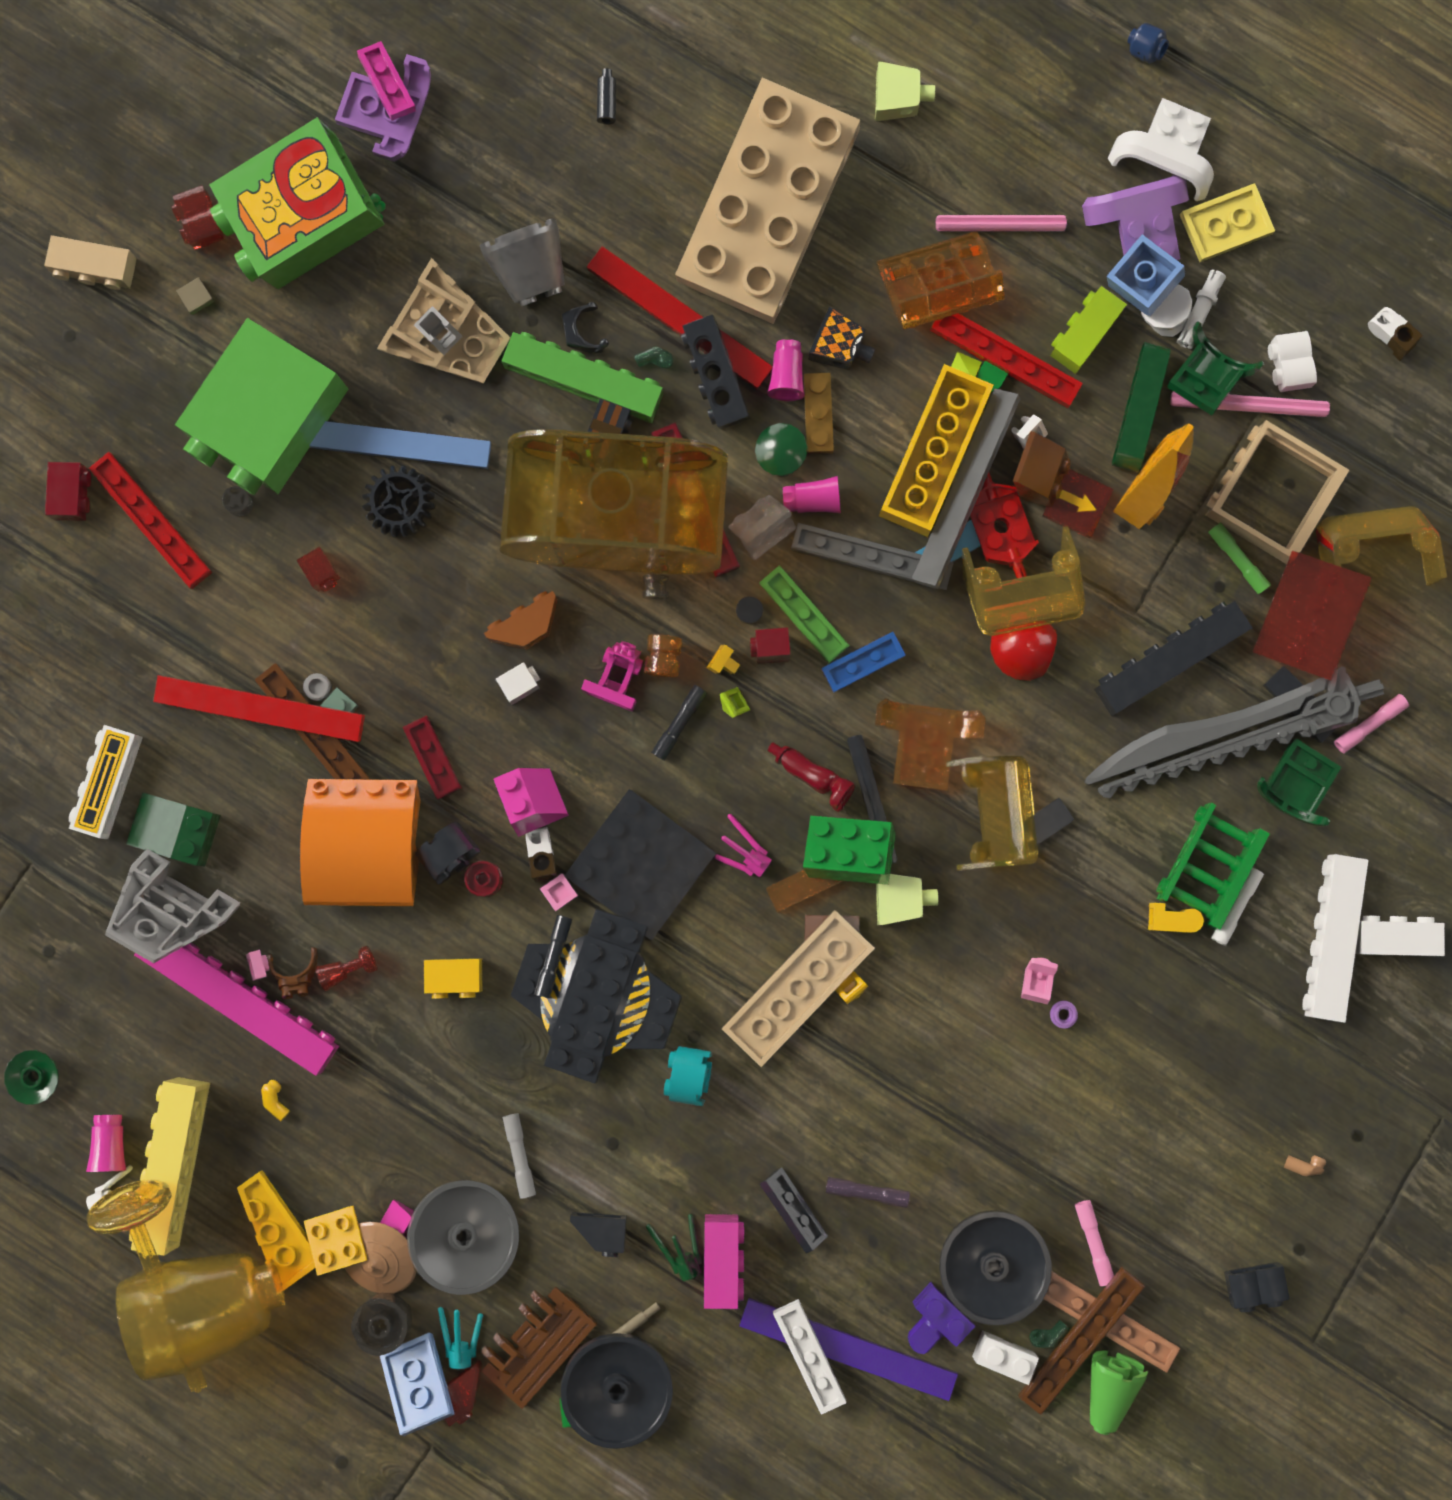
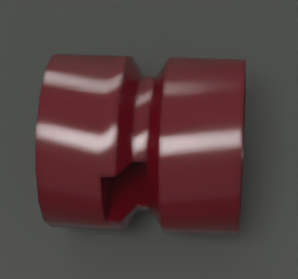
M477 861L467 868L464 882L466 888L472 894L490 897L501 890L504 884V876L502 870L497 865L488 861Z

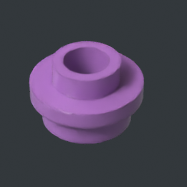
M1059 1001L1052 1006L1050 1018L1057 1027L1069 1028L1077 1021L1078 1012L1072 1003ZM1062 1009L1068 1012V1017L1064 1020L1059 1017V1012Z

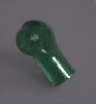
M657 346L634 355L638 367L653 363L667 369L673 365L672 354Z
M1059 1319L1051 1330H1032L1029 1334L1031 1344L1037 1348H1053L1070 1328Z

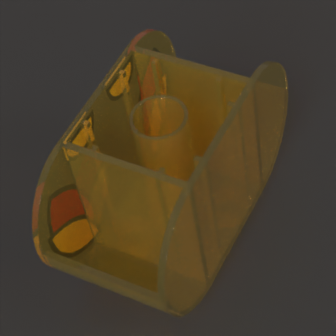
M552 429L522 431L508 438L501 542L499 547L502 554L517 560L549 566L661 574H697L715 571L720 568L728 455L722 449L708 443L683 438Z

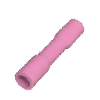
M1398 694L1358 726L1352 727L1334 741L1335 746L1340 752L1345 754L1379 726L1409 707L1408 701L1403 695Z
M1091 1200L1076 1203L1075 1208L1092 1254L1093 1266L1099 1285L1106 1286L1114 1277L1098 1231V1223Z

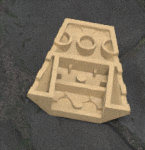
M431 258L418 279L415 290L394 325L388 329L377 350L484 384L509 342L510 337ZM432 306L463 336L445 355L414 326ZM444 328L436 338L440 341L447 334L448 330Z

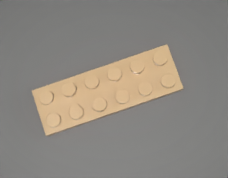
M834 910L722 1027V1030L762 1067L875 948Z

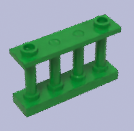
M1208 803L1204 807L1200 806L1193 818L1196 823L1168 877H1163L1156 889V892L1159 893L1156 899L1164 902L1168 900L1169 896H1172L1205 914V918H1207L1205 926L1213 930H1221L1270 833L1261 828L1246 833L1212 815L1216 805ZM1208 824L1242 842L1241 845L1244 848L1240 856L1236 855L1234 857L1200 839L1205 826ZM1194 848L1230 866L1229 869L1232 872L1228 879L1222 881L1188 863L1187 861ZM1184 872L1216 889L1217 894H1219L1216 903L1208 904L1176 887L1175 885L1181 873Z

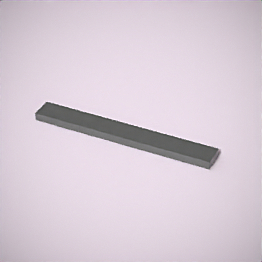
M994 388L913 574L912 580L915 583L939 589L1021 399L1019 394Z

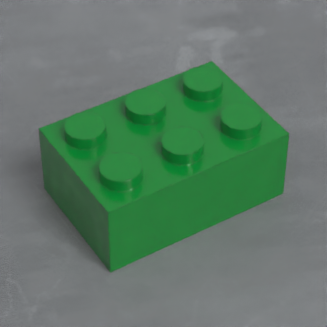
M810 816L803 869L808 878L889 885L895 841V830L892 822Z

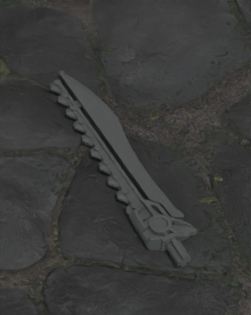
M1340 667L1331 673L1330 679L1323 676L1311 683L1246 709L1213 718L1166 725L1152 731L1113 754L1098 766L1084 780V783L1091 785L1134 769L1136 774L1104 784L1098 788V792L1103 798H1111L1119 786L1125 789L1124 791H1133L1142 779L1147 784L1155 785L1163 773H1166L1169 777L1177 778L1185 766H1188L1192 771H1199L1207 759H1210L1213 764H1222L1230 752L1235 757L1243 758L1251 746H1254L1257 750L1266 751L1273 739H1276L1279 743L1288 744L1296 732L1301 734L1302 737H1310L1312 734L1316 735L1352 724L1358 719L1360 702L1384 695V686L1378 679L1354 687L1349 675L1346 673V668ZM1326 690L1325 694L1306 702L1297 716L1146 769V764L1300 709L1305 698Z

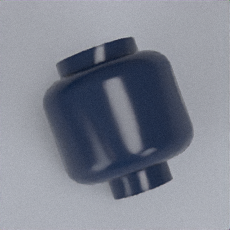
M1144 23L1138 29L1134 28L1131 31L1127 43L1130 44L1129 51L1133 57L1146 63H1153L1163 58L1168 49L1169 40H1167L1164 30Z

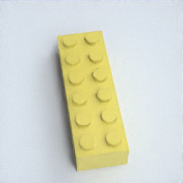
M177 1077L163 1081V1084L158 1087L156 1101L159 1102L158 1111L154 1113L151 1120V1129L154 1130L152 1141L148 1142L145 1151L148 1163L147 1168L143 1169L140 1177V1185H143L141 1196L137 1198L135 1204V1213H138L136 1224H133L129 1234V1241H132L131 1250L164 1256L180 1246L210 1088L209 1082Z

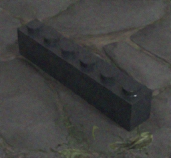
M1223 601L1211 609L1213 615L1204 619L1201 615L1188 623L1191 629L1183 634L1180 629L1166 637L1167 644L1162 647L1155 644L1145 650L1143 653L1146 657L1137 662L1133 658L1121 666L1123 671L1116 676L1110 672L1098 681L1101 685L1094 690L1110 715L1117 714L1252 629L1237 603L1234 601L1227 605Z

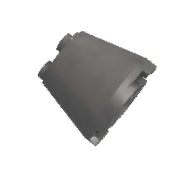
M555 218L546 220V226L544 227L540 223H535L499 236L494 240L495 244L492 246L489 241L479 245L484 258L515 303L520 302L521 306L537 301L536 295L545 293L546 297L562 292L561 286L565 285L559 228Z

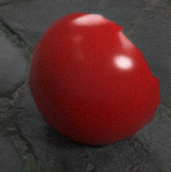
M1022 612L1008 616L997 625L991 636L990 650L994 662L1004 674L1014 679L1030 681L1040 678L1047 672L1057 643V633L1048 620L1037 614Z

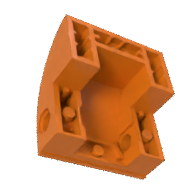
M308 779L300 842L301 888L304 905L414 906L419 860L415 856L417 851L415 841L421 801L417 780Z

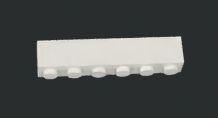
M1334 854L1328 855L1327 859L1323 862L1322 875L1325 878L1324 884L1320 887L1318 893V901L1321 902L1320 912L1316 914L1314 920V928L1317 929L1316 940L1312 941L1310 948L1313 961L1312 967L1308 968L1306 976L1309 989L1308 994H1305L1303 998L1305 1016L1346 1022L1368 866L1367 859Z

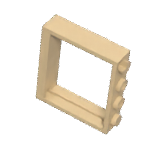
M1266 420L1259 427L1255 425L1249 433L1247 439L1250 440V443L1246 449L1242 447L1233 461L1237 464L1233 471L1228 470L1221 479L1220 484L1223 487L1219 494L1214 492L1206 506L1210 507L1206 516L1217 523L1221 522L1227 529L1289 565L1298 557L1349 472V469ZM1263 438L1328 477L1286 548L1220 509Z

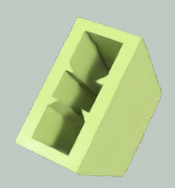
M878 62L875 121L913 117L918 114L920 101L934 102L935 85H920V70Z
M890 874L889 885L876 884L877 925L923 917V906H938L937 889L922 890L921 878Z

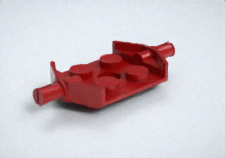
M988 473L970 518L986 562L1009 565V568L1013 567L1018 582L1028 578L1023 566V559L1039 541H1035L1016 487L995 484L990 473ZM996 520L1006 523L1007 531L1005 533H999L995 530L994 522Z

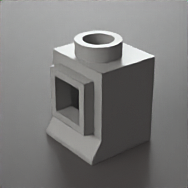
M433 306L414 324L443 355L463 337ZM446 328L448 330L447 334L439 341L436 336Z

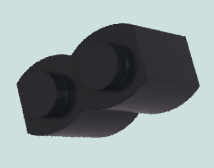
M1279 1262L1224 1272L1230 1305L1235 1309H1239V1312L1256 1310L1255 1306L1266 1304V1307H1279L1283 1305V1301L1290 1299L1284 1268Z

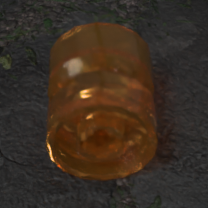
M648 635L647 651L650 653V656L645 659L644 673L659 677H678L680 662L676 660V657L681 655L683 639L669 635Z

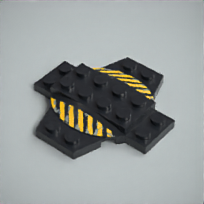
M596 909L588 934L572 941L570 944H564L550 999L534 995L550 944L527 945L511 996L544 1022L545 1028L551 1037L550 1040H552L544 1066L595 1084L598 1081L606 1056L612 1055L620 1049L666 1048L682 995L647 969L646 961L640 951L649 926Z

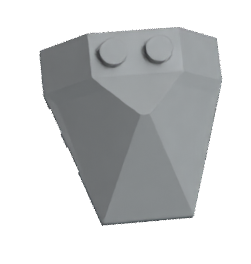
M146 849L130 867L105 935L150 962L155 963L225 924L238 909L240 902L218 889L209 899L169 877L167 874L170 861Z

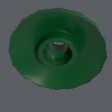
M26 1050L16 1054L8 1062L4 1071V1084L8 1093L16 1101L26 1105L39 1104L48 1100L55 1092L59 1083V1071L55 1062L46 1053L38 1050ZM33 1071L38 1073V1080L32 1078Z

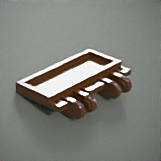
M555 1287L548 1295L556 1303L555 1306L536 1290L531 1294L532 1300L548 1313L544 1319L539 1317L524 1303L519 1307L520 1312L527 1319L511 1336V1339L519 1346L518 1348L502 1334L496 1333L493 1339L496 1344L510 1355L507 1361H504L488 1346L481 1350L482 1354L489 1359V1363L481 1372L521 1409L525 1407L597 1325V1322L558 1287Z

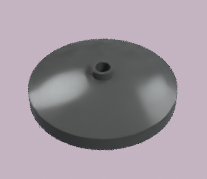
M470 1180L448 1182L428 1193L416 1207L407 1233L409 1256L418 1274L433 1287L456 1295L477 1293L495 1284L511 1266L519 1242L518 1223L509 1202L494 1188ZM463 1231V1240H457L456 1235Z

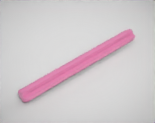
M1174 391L1171 393L1170 404L1172 406L1199 408ZM1229 394L1218 410L1326 417L1330 411V403L1327 401Z

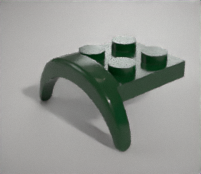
M1197 321L1192 330L1196 348L1171 379L1167 388L1212 416L1238 381L1243 377L1257 373L1264 365V362L1248 364L1226 356L1211 344L1202 330L1201 323Z
M1294 738L1268 781L1266 782L1264 777L1259 779L1257 789L1268 803L1290 817L1311 825L1328 826L1331 821L1329 818L1314 813L1339 773L1341 766Z

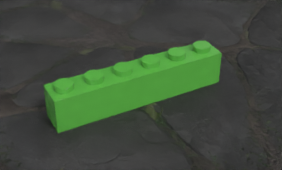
M521 332V334L512 333L502 358L504 369L595 403H599L601 398L630 409L631 416L649 423L653 422L663 397V387H660L657 381L650 378L641 380L636 378L634 373L626 369L614 370L610 368L608 363L601 360L590 361L585 359V355L571 350L570 353L563 351L559 345L550 341H546L544 344L536 341V337L526 332Z

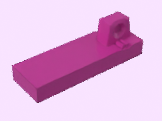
M380 41L357 50L358 58L391 121L415 112V104L382 42Z

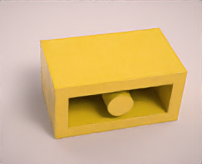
M482 959L424 960V993H432V998H448V993H459V998L476 997L475 992L482 991Z

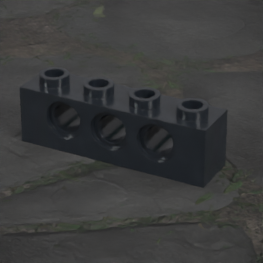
M712 314L683 325L685 333L681 334V338L686 350L691 349L693 359H690V364L694 374L700 375L702 384L698 386L703 400L708 399L711 409L707 410L712 425L717 424L719 429H724L751 419L714 315ZM705 341L711 342L712 350L706 355L700 354L699 346ZM712 367H719L721 369V375L716 380L708 378V371ZM728 392L730 395L729 402L723 406L718 405L716 401L718 394Z

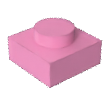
M563 873L540 888L555 911L578 896Z
M260 950L246 954L252 981L265 978V971H269L266 955L261 956Z

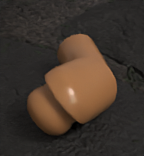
M1288 1155L1284 1168L1302 1176L1321 1175L1325 1171L1323 1168L1326 1165V1160L1314 1155L1310 1163Z

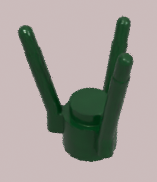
M692 1214L688 1215L693 1256L691 1252L684 1253L677 1236L673 1235L672 1240L679 1255L676 1257V1261L650 1224L646 1225V1229L671 1264L674 1274L679 1273L682 1281L690 1280L701 1274L699 1264L703 1263L699 1254L696 1228Z

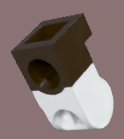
M1384 307L1368 322V327L1373 335L1386 343L1394 351L1393 355L1399 361L1418 344L1423 336L1401 315H1398L1388 307Z
M539 828L526 833L531 878L533 881L537 882L558 877L548 828Z

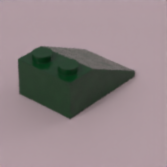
M142 792L126 844L143 850L149 849L156 854L185 863L205 867L221 815Z

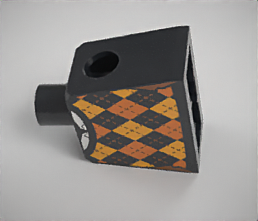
M829 307L809 352L808 360L850 370L855 358L870 363L875 348L862 343L866 331L862 326Z

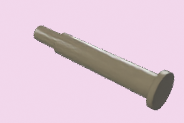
M655 1302L612 1334H631L647 1322L648 1318L661 1309L660 1306Z

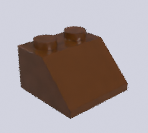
M1032 431L1029 434L1013 482L1022 500L1052 507L1054 500H1058L1061 495L1062 484L1060 483L1063 475H1067L1069 472L1071 459H1069L1065 448Z

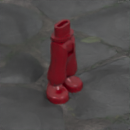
M774 742L768 747L767 751L776 757L775 763H782L788 773L802 780L820 794H827L831 791L829 803L835 811L839 813L845 807L856 787L853 782L839 777L834 771L813 763L794 748L786 745L780 747Z

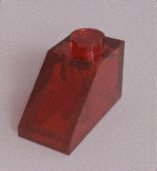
M480 1359L446 1383L454 1410V1415L445 1418L449 1427L455 1422L460 1425L473 1415L471 1411L476 1404L483 1365Z

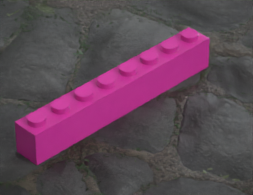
M193 943L187 944L155 963L150 962L137 953L134 954V956L315 1076L323 1072L339 1048V1045L334 1043L335 1038L323 1030L320 1033L311 1028L313 1025L311 1021L300 1015L296 1018L289 1013L290 1008L277 1000L274 1003L266 998L268 994L255 985L252 988L243 983L245 980L243 976L232 970L228 973L221 968L223 964L212 956L206 958L198 953L200 948Z

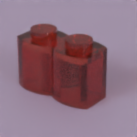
M203 185L173 196L175 204L171 205L176 219L182 222L183 228L180 229V233L185 244H190L194 250L224 240L223 232L216 224L210 212L213 203Z

